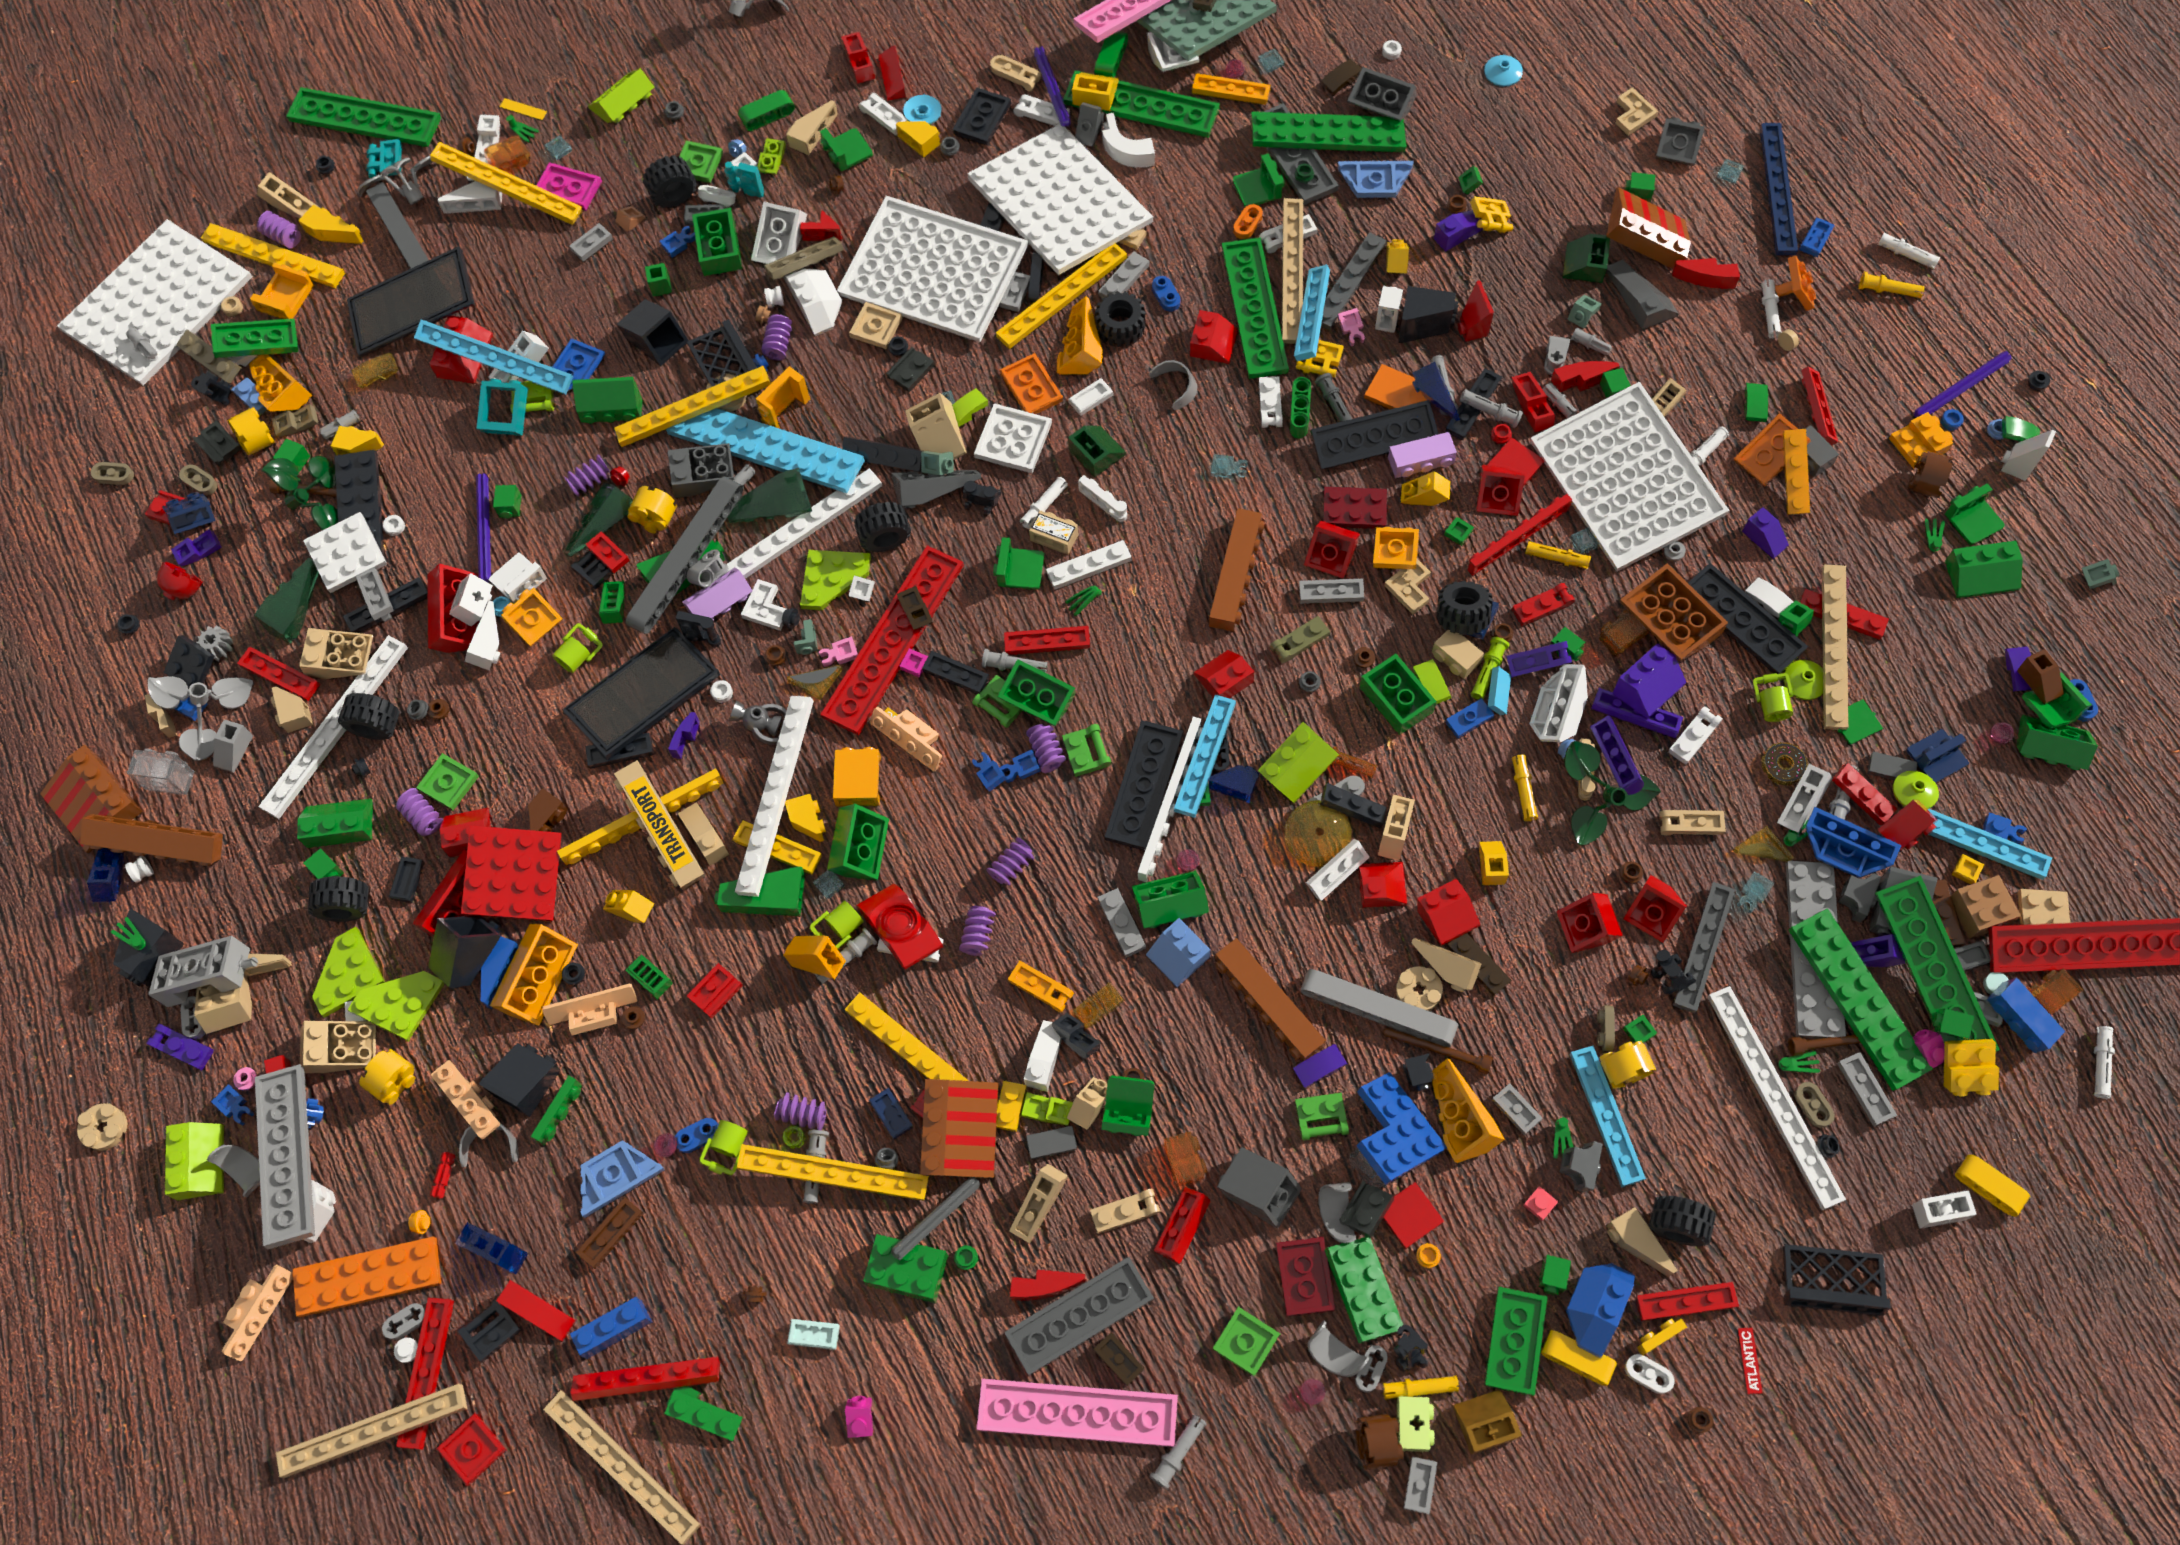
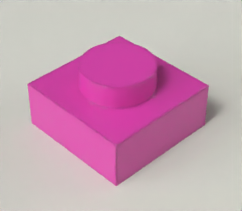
M909 648L900 664V670L920 677L923 672L922 667L928 656Z

